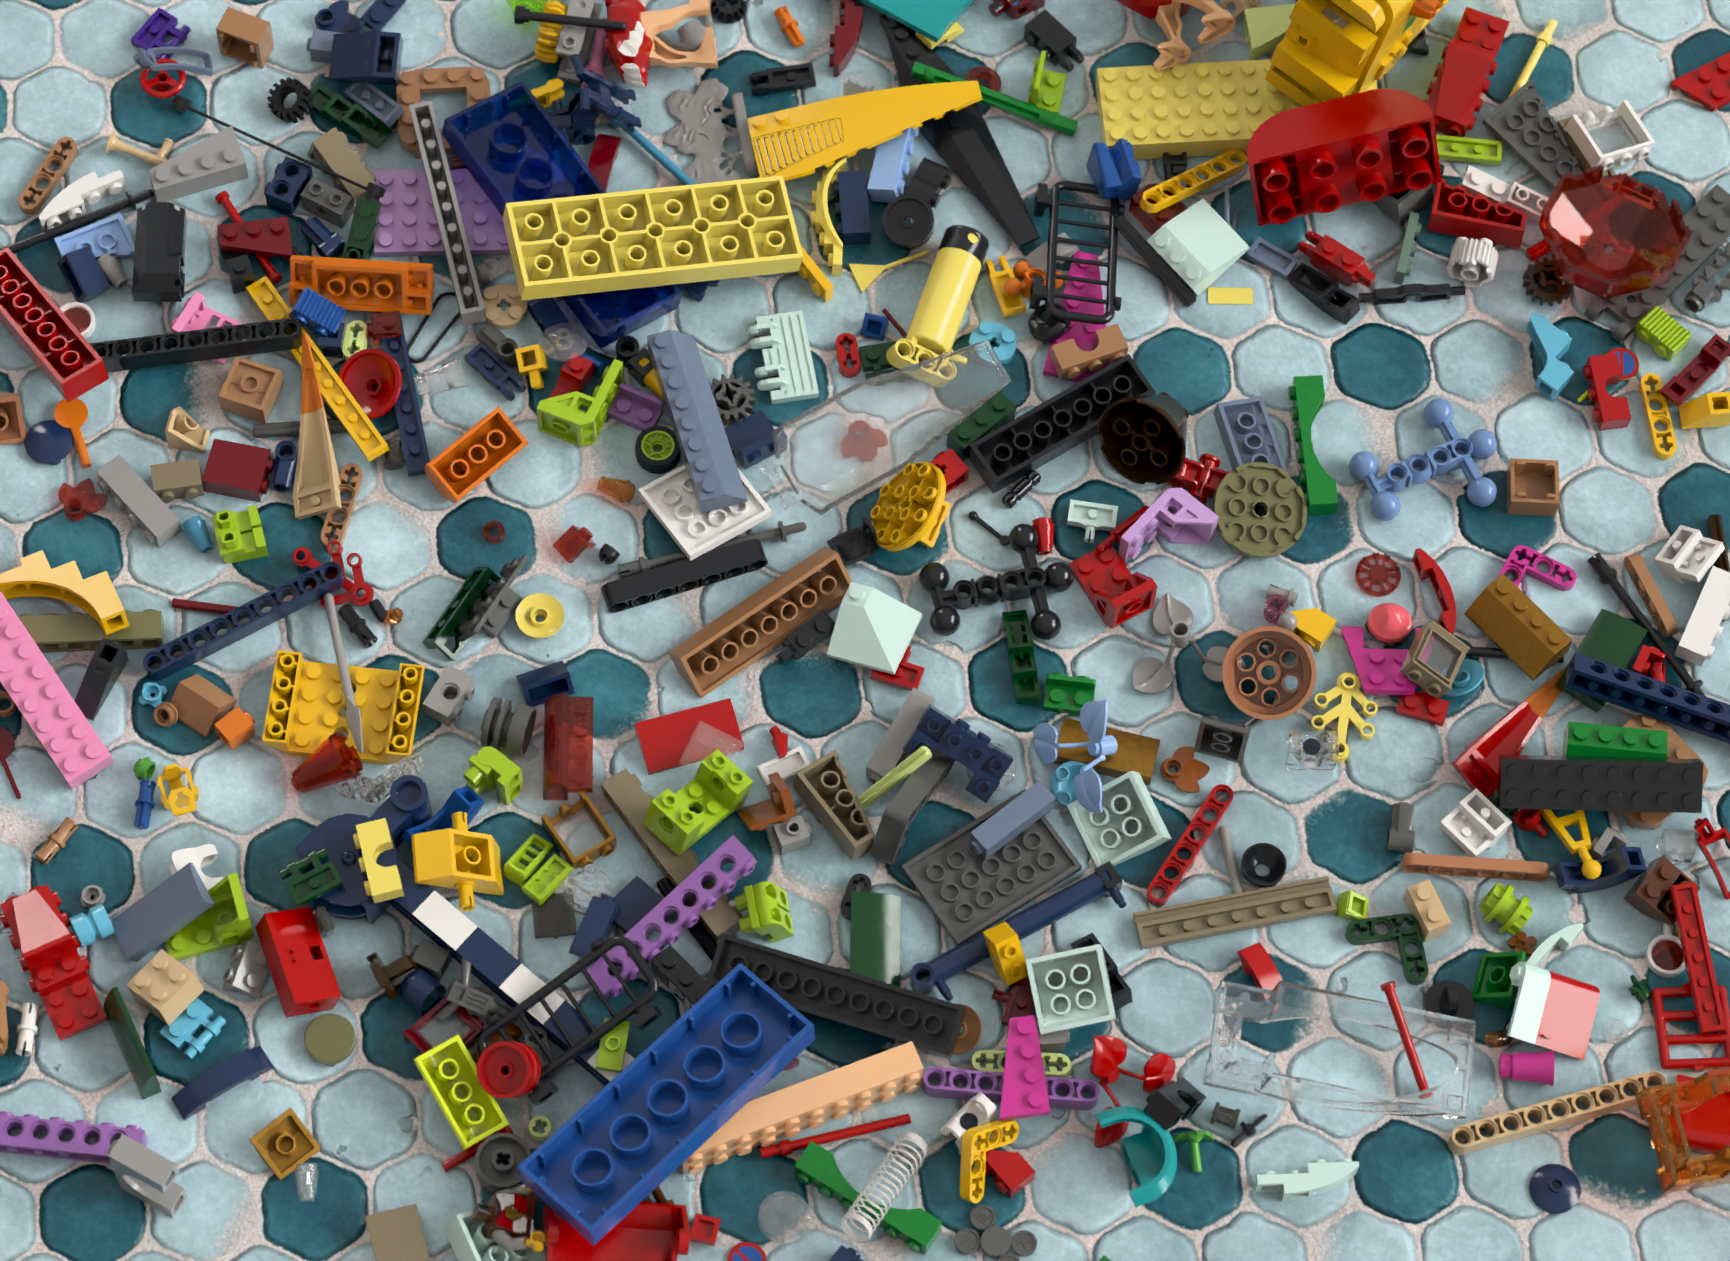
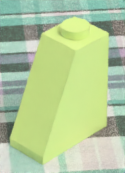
M1295 4L1244 9L1242 24L1250 60H1255L1272 51L1284 39L1291 23L1289 17Z

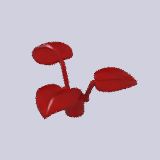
M1108 1035L1093 1036L1094 1048L1090 1073L1100 1079L1099 1085L1105 1089L1115 1107L1121 1105L1107 1084L1116 1082L1120 1073L1144 1080L1143 1090L1147 1093H1151L1154 1089L1159 1090L1162 1085L1167 1086L1172 1080L1176 1064L1170 1055L1166 1053L1154 1054L1144 1066V1075H1139L1118 1067L1127 1056V1046L1122 1040ZM1108 1106L1103 1111L1114 1107ZM1097 1121L1094 1137L1095 1147L1102 1148L1118 1141L1125 1134L1129 1122H1119L1101 1129Z

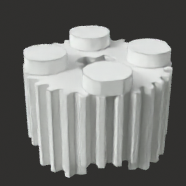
M1458 237L1451 250L1447 267L1448 277L1452 279L1455 277V279L1463 281L1467 288L1472 287L1473 289L1475 287L1479 289L1485 282L1489 283V281L1493 280L1499 257L1495 247H1492L1493 242L1487 238H1481L1478 241V239L1473 240L1471 238L1469 240L1466 237Z

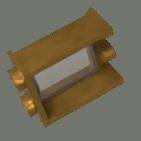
M584 791L579 793L580 801L571 807L567 803L559 807V814L549 819L546 814L541 816L542 826L569 864L574 868V872L579 869H587L593 864L594 860L601 856L606 857L615 850V847H617L616 836Z

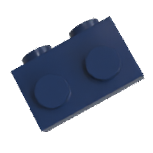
M758 411L725 428L731 450L744 470L786 449V434L782 428L775 431L762 411Z

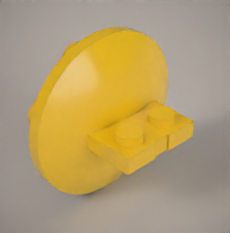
M929 462L909 463L888 484L882 486L877 504L870 513L879 546L891 552L905 550L916 542L921 543L927 548L934 547L941 525L945 521L951 504L944 500L946 481L944 474L938 467Z

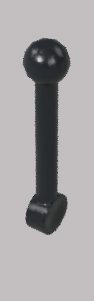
M971 511L969 513V519L977 521L996 536L1002 546L1009 544L1008 536H1002L978 517L977 512Z

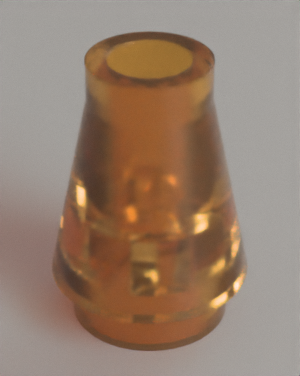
M602 476L598 482V490L605 492L621 503H629L634 496L635 484H632L630 480Z

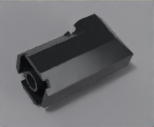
M149 202L144 210H142V207L137 209L132 296L134 301L182 302L184 297L185 273H183L182 267H185L187 217L185 209L180 207V211L174 209V204L170 202Z

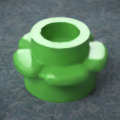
M150 757L138 759L133 768L137 779L149 780L155 771L156 764L151 761Z

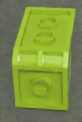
M614 359L611 366L605 368L602 376L603 382L601 386H596L592 397L575 391L540 400L536 408L538 431L579 447L594 444L608 418V411L618 395V387L620 383L624 384L623 362ZM583 406H584V407H586L588 410H587V411L582 410V409H580V407H583Z
M237 872L225 876L208 891L215 905L165 941L170 956L180 961L232 947L254 937Z

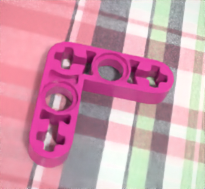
M1524 545L1514 547L1498 575L1499 577L1503 573L1514 572L1517 575V580L1512 582L1518 587L1524 575L1527 574L1560 591L1571 590L1577 578L1575 571L1570 567ZM1520 554L1525 555L1522 561L1517 559ZM1534 559L1532 567H1530L1529 564L1531 563V560ZM1540 563L1546 564L1550 571L1541 573L1537 570L1536 566ZM1554 569H1555V570H1557V572H1556V574H1555V576H1554V578H1553V577H1551V576H1552L1553 571H1554ZM1564 575L1569 577L1565 583L1561 581Z

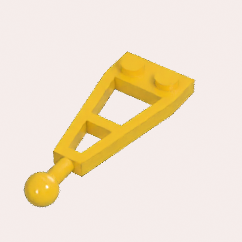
M1539 809L1541 815L1572 855L1579 854L1583 862L1581 868L1583 876L1587 879L1598 878L1602 868L1598 861L1592 860L1588 850H1591L1592 843L1584 810H1574L1575 813L1557 818L1551 809ZM1578 824L1581 841L1575 842L1565 829L1566 827Z

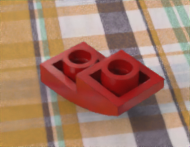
M1260 942L1237 951L1246 975L1252 974L1261 997L1268 996L1285 988L1278 969Z

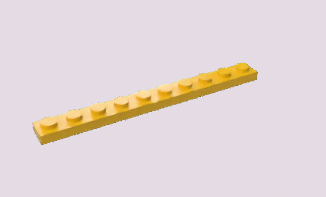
M267 276L246 287L247 293L267 321L290 318L288 316L290 308ZM301 327L302 333L304 332L308 335L305 329ZM308 335L321 396L362 454L370 462L388 451L389 447ZM302 346L289 350L302 368Z

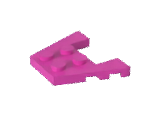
M1342 626V637L1346 642L1349 656L1354 663L1355 671L1364 694L1414 695L1418 685L1399 671L1409 649H1364V627ZM1415 628V636L1420 628ZM1433 635L1430 636L1420 658L1425 663L1430 656L1434 641H1436V637Z

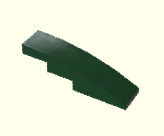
M319 83L311 89L312 94L310 95L313 97V101L309 102L313 104L312 109L359 140L378 149L392 133L390 128L357 103L351 104L340 94H332Z
M1026 610L1002 612L1016 703L1041 702L1034 644Z

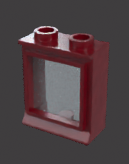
M444 998L409 1029L403 1031V1035L407 1044L412 1042L416 1046L419 1055L428 1052L458 1034L467 1050H469L477 1043L479 1035L483 1032L484 1023L476 1014L471 1016L466 1010L467 1008L463 1006L457 1008L445 1020L437 1018L435 1015L451 1002Z

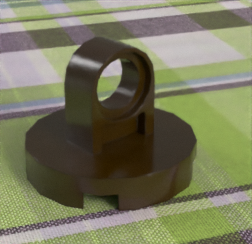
M376 952L367 956V960L371 963L369 966L381 989L385 988L388 993L386 994L387 999L392 1001L399 997L393 980L416 967L411 955H406L386 966Z

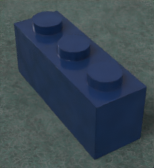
M865 171L837 172V181L833 182V195L838 196V202H835V216H840V222L836 223L837 235L842 236L843 245L870 244L871 225Z

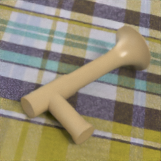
M113 131L107 141L105 154L112 150L120 151L157 166L168 160L165 158L174 142L171 139L165 138L161 149L155 155L125 144L116 137V133Z

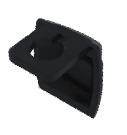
M867 516L862 517V527L845 531L827 541L830 549L838 552L844 566L859 562L879 551L876 531Z

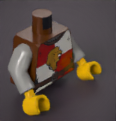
M524 1183L496 1192L486 1205L477 1203L474 1206L472 1215L474 1219L485 1221L484 1234L486 1237L493 1239L504 1250L523 1251L531 1247L535 1252H540L544 1248L543 1241H545V1235L541 1231L533 1232L534 1195H530L533 1191Z

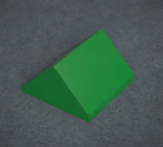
M1524 951L1483 953L1472 992L1473 1000L1509 1011L1517 986L1511 982L1510 971L1518 962H1524L1526 953Z

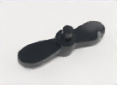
M1264 1113L1252 1124H1246L1242 1121L1240 1125L1243 1127V1132L1236 1136L1230 1145L1236 1148L1247 1136L1252 1137L1256 1133L1255 1128L1268 1115Z

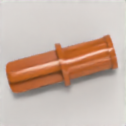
M787 6L778 7L774 11V15L781 25L782 33L787 34L795 48H799L805 44V40L798 29V22L792 18Z

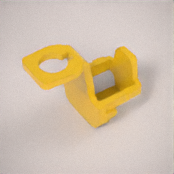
M177 763L165 766L163 774L157 777L158 787L162 793L160 797L162 805L167 810H172L175 817L196 811L199 791L197 786L193 784L190 770L188 768H181ZM186 773L191 790L183 786L181 775ZM163 780H167L171 790L168 799L162 783Z

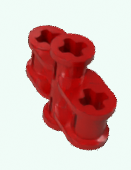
M1201 454L1199 458L1200 463L1185 457L1184 464L1180 470L1181 473L1178 472L1168 483L1174 487L1188 490L1190 495L1205 505L1207 502L1206 496L1213 499L1218 484L1229 472L1218 469L1221 462L1214 455Z

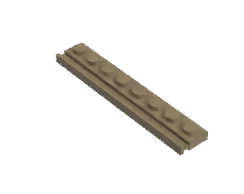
M1325 876L1133 913V919L1140 947L1143 950L1336 913L1337 906L1329 884V877Z

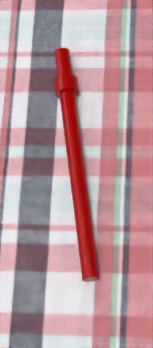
M908 1113L793 1141L786 1139L778 1141L779 1144L759 1148L761 1159L779 1154L786 1156L792 1154V1151L807 1148L811 1141L821 1145L911 1124V1119Z

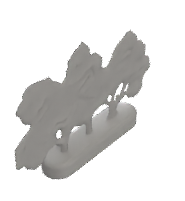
M717 78L701 81L693 95L688 91L676 89L666 99L670 115L675 116L681 123L679 126L669 129L663 142L669 146H676L677 150L685 155L690 153L695 155V160L688 165L684 173L696 184L743 180V177L733 170L738 159L744 162L745 172L748 176L758 174L742 92L732 94L733 108L727 109L723 106V99L728 94V87L723 83H718ZM720 108L721 112H714L713 110ZM729 114H734L737 130L728 131L724 124H722V119ZM739 136L740 151L733 154L727 152L723 147L724 139L726 137ZM721 153H726L727 156L723 158ZM730 158L731 161H727L730 165L721 170L719 168L720 164ZM731 169V173L726 175L725 172Z

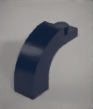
M1621 846L1611 854L1596 859L1602 868L1600 876L1596 879H1587L1583 876L1581 871L1583 862L1559 861L1553 865L1559 888L1571 889L1572 893H1586L1610 888L1627 882L1647 870L1641 848Z

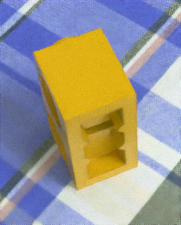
M1006 922L983 932L995 972L1007 985H1011L1029 976L1018 935Z

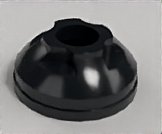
M1054 303L1057 309L1067 311L1061 304ZM1043 304L1030 315L1028 327L1034 339L1041 342H1052L1065 335L1070 328L1071 321L1060 320L1053 316L1044 320L1040 319V315L1047 311L1045 304Z
M1257 843L1250 846L1244 852L1241 860V870L1245 879L1252 885L1262 888L1276 885L1285 875L1287 868L1286 858L1282 851L1269 843ZM1263 864L1269 868L1270 872L1266 876H1259L1255 872V867Z

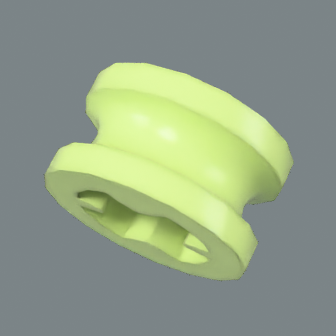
M536 1116L529 1122V1134L535 1141L542 1142L551 1136V1122L545 1116ZM541 1123L542 1127L546 1125L544 1133L534 1132L537 1124Z

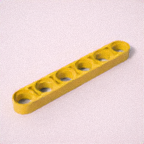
M1229 150L1146 190L1142 195L1140 207L1148 213L1161 211L1241 172L1247 157L1240 150ZM1235 158L1239 160L1240 163H1234L1230 159ZM1214 166L1221 167L1224 171H1217L1214 169ZM1197 175H1204L1207 179H1200L1197 177ZM1180 183H1187L1190 185V188L1183 187ZM1163 191H1169L1173 193L1174 196H1168L1164 194ZM1146 199H1152L1157 204H1150Z

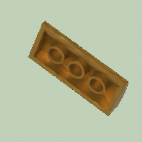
M1064 717L1058 743L1091 741L1087 737V732L1082 729L1080 721ZM1106 727L1105 736L1112 735L1115 737L1118 746L1117 751L1113 755L1105 756V761H1100L1094 765V771L1098 774L1115 778L1129 771L1139 772L1145 785L1150 786L1160 739ZM1087 747L1057 748V759L1053 763L1062 765L1069 761H1077L1089 764L1097 757L1090 755Z

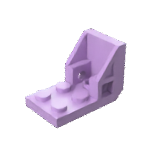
M1168 488L1121 536L1118 554L1124 564L1130 558L1135 559L1142 550L1141 546L1145 542L1150 543L1157 533L1169 543L1208 545L1215 538L1219 516L1183 488ZM1165 522H1168L1172 527L1166 526Z

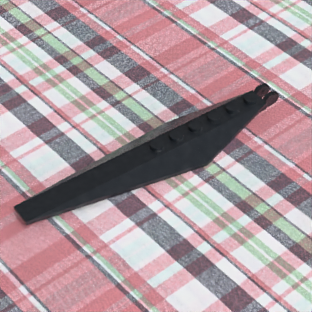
M885 14L879 17L888 38L900 87L929 84L910 76L915 61L957 77L944 61L915 35L916 31L896 21L898 26L892 28ZM976 103L958 111L949 110L945 112L944 117L937 120L931 118L922 122L919 132L1019 248L1040 239V235Z

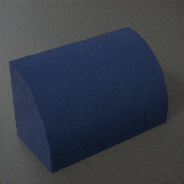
M90 246L65 254L57 263L77 302H88L111 288Z
M563 661L516 676L525 704L532 707L575 693L569 671Z

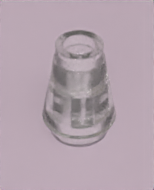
M316 1163L296 1164L294 1175L299 1201H315L320 1173Z

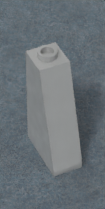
M913 687L866 766V777H868L872 784L879 781L909 756L908 753L903 751V747L929 704L934 706V698Z

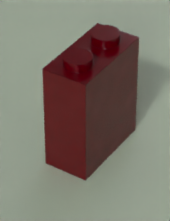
M214 438L202 477L204 492L261 502L263 494L268 492L269 480L267 478L269 473H272L275 460L272 459L271 449Z

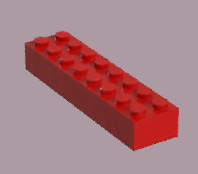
M8 247L1 250L0 322L68 403L108 380L109 376L103 359Z

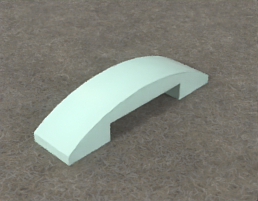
M1581 923L1574 924L1554 933L1534 951L1527 963L1538 967L1556 946L1565 952L1580 936L1584 925ZM1519 987L1516 989L1514 1002H1516Z

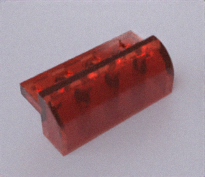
M568 693L552 695L544 701L543 800H568V792H593V697H569Z

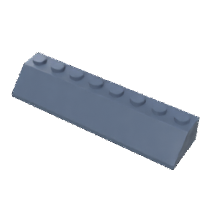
M674 330L647 335L649 356L701 514L748 502L694 336Z

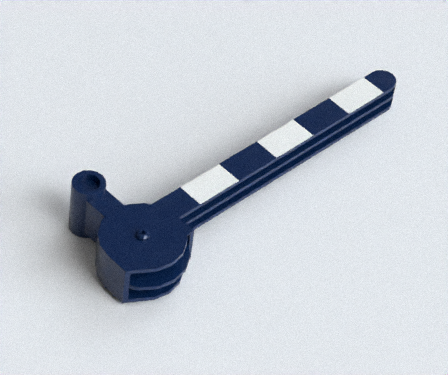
M415 775L399 777L390 788V797L370 818L365 815L349 813L328 818L314 828L295 848L299 860L306 857L307 853L313 850L316 852L324 848L328 857L321 860V864L332 861L344 885L312 901L316 907L323 911L326 909L327 913L333 917L347 920L365 918L369 923L373 924L391 905L438 946L449 950L451 957L462 965V958L471 962V974L512 1008H515L546 985L432 887L426 884L415 883L414 872L398 860L396 849L404 841L402 835L405 830L421 825L432 818L427 787L421 778ZM386 818L393 849L382 852L377 857L376 863L382 867L397 865L404 896L374 903L372 895L367 896L364 881H368L367 872H361L358 858L363 857L361 848L356 849L353 834H357L356 825ZM311 865L299 872L303 875L313 870L314 867ZM555 991L544 998L575 1044L592 1033L578 1011ZM540 1002L523 1013L530 1024L543 1028L547 1033L548 1039L562 1051L566 1052L571 1048ZM599 1039L573 1058V1060L601 1084L606 1086L619 1073L596 1069L601 1041ZM626 1051L622 1071L635 1060Z

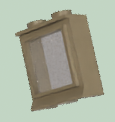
M1430 620L1418 630L1399 671L1426 690L1430 695L1439 699L1452 689L1451 686L1470 647L1438 623Z

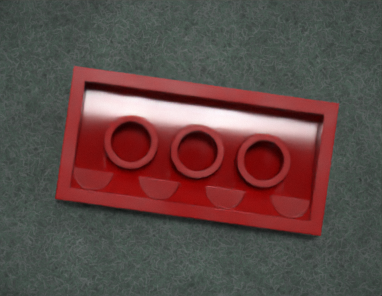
M730 698L635 723V732L648 775L703 761L717 749L724 755L744 750Z

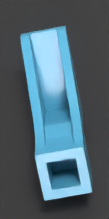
M1534 311L1530 316L1526 330L1543 363V371L1538 376L1534 388L1554 401L1571 382L1574 373L1567 363L1559 361L1568 351L1572 338L1569 337L1566 331L1558 329L1551 324L1548 318Z

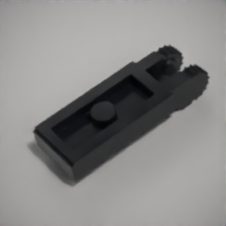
M812 63L766 69V71H759L749 75V81L753 84L763 83L768 80V83L751 87L752 95L755 96L766 95L769 92L777 93L816 87Z

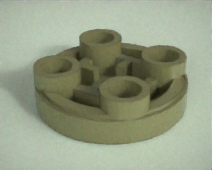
M324 1014L318 1016L306 1028L304 1035L306 1050L315 1061L329 1067L335 1066L352 1054L356 1046L355 1030L349 1020L341 1015Z

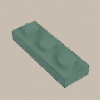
M1410 212L1393 283L1402 285L1404 276H1410L1412 263H1409L1408 260L1409 256L1414 257L1417 243H1413L1414 237H1419L1422 226L1421 223H1418L1420 215L1418 213Z

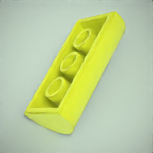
M459 1034L413 1060L464 1150L509 1125L494 1096L489 1095L480 1086L477 1078V1066Z

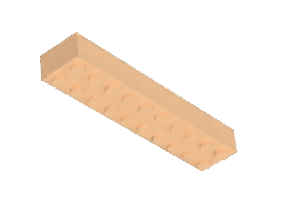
M908 1042L749 1101L680 1165L682 1173H697L703 1170L706 1165L724 1163L728 1160V1157L736 1154L738 1156L746 1155L752 1151V1148L760 1145L762 1147L770 1146L776 1142V1139L784 1136L786 1138L794 1137L800 1133V1130L808 1127L815 1129L822 1126L827 1120H840L854 1110L864 1111L878 1101L884 1103L894 1099L897 1094L915 1092L922 1085L924 1067L913 1042Z

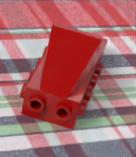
M1466 7L1452 42L1450 41L1448 45H1445L1441 56L1444 62L1443 64L1438 63L1434 76L1437 79L1435 82H1430L1427 90L1429 99L1428 101L1423 100L1434 116L1435 130L1449 136L1465 137L1468 130L1472 131L1476 118L1473 117L1474 113L1480 112L1483 104L1481 95L1482 93L1487 94L1491 83L1488 80L1489 75L1494 76L1498 63L1494 61L1510 21Z
M47 884L35 886L24 895L8 898L5 903L0 904L3 911L0 914V919L5 929L10 927L13 935L8 937L13 949H19L22 954L18 960L23 971L29 970L32 978L27 980L33 994L39 993L58 1038L62 1041L104 1023L108 1019L87 974V970L91 969L85 955L79 956L77 951L81 946L76 934L71 935L67 927L71 926L66 912L60 913L58 906L62 905L56 891L51 892Z

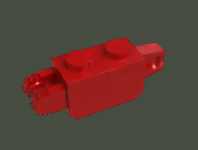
M1309 230L1306 232L1305 238L1316 247L1304 241L1297 244L1298 250L1311 258L1310 263L1314 268L1344 286H1350L1352 282L1355 284L1358 282L1369 288L1375 280L1376 274L1371 272L1368 266L1364 264V257L1326 234L1322 237Z

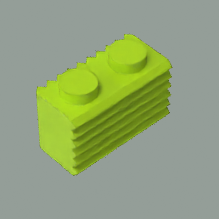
M1659 305L1651 309L1637 323L1634 331L1640 341L1649 343L1659 357H1665L1669 361L1689 344L1692 336L1691 332H1688L1684 326L1677 323Z

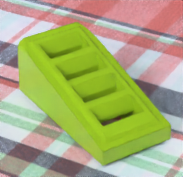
M533 832L504 864L503 875L522 887L537 871L552 851L554 845ZM534 845V846L538 847L539 849H541L542 851L539 852V851H537L536 849L532 848L531 846ZM526 852H527L528 854L532 855L533 857H535V859H533V858H531L530 856H528V855L526 854Z

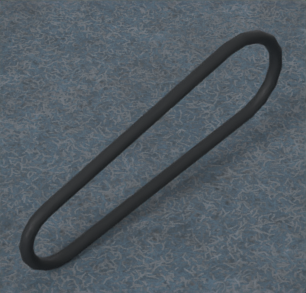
M444 292L440 294L432 305V311L442 297L446 295L455 296V293ZM459 311L452 319V321L448 324V326L445 328V330L442 332V334L438 337V339L435 341L432 347L428 350L425 356L419 360H414L409 356L410 362L421 363L428 358L431 352L435 349V347L438 345L441 339L445 336V334L448 332V330L460 316ZM430 315L425 316L416 333L414 334L413 338L411 339L410 343L408 344V355L411 346L413 345L414 341L416 340L417 336L419 335L420 331L422 330Z

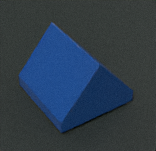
M865 312L861 335L884 340L889 318Z

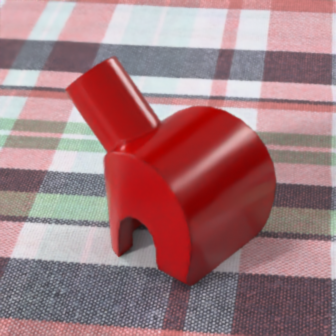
M1519 809L1513 815V820L1520 829L1526 832L1534 829L1541 838L1549 833L1548 829L1541 823L1542 818L1539 809Z

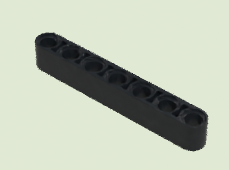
M751 539L704 553L692 561L684 559L611 581L601 587V592L608 611L616 613L762 569L768 564V560L760 540Z

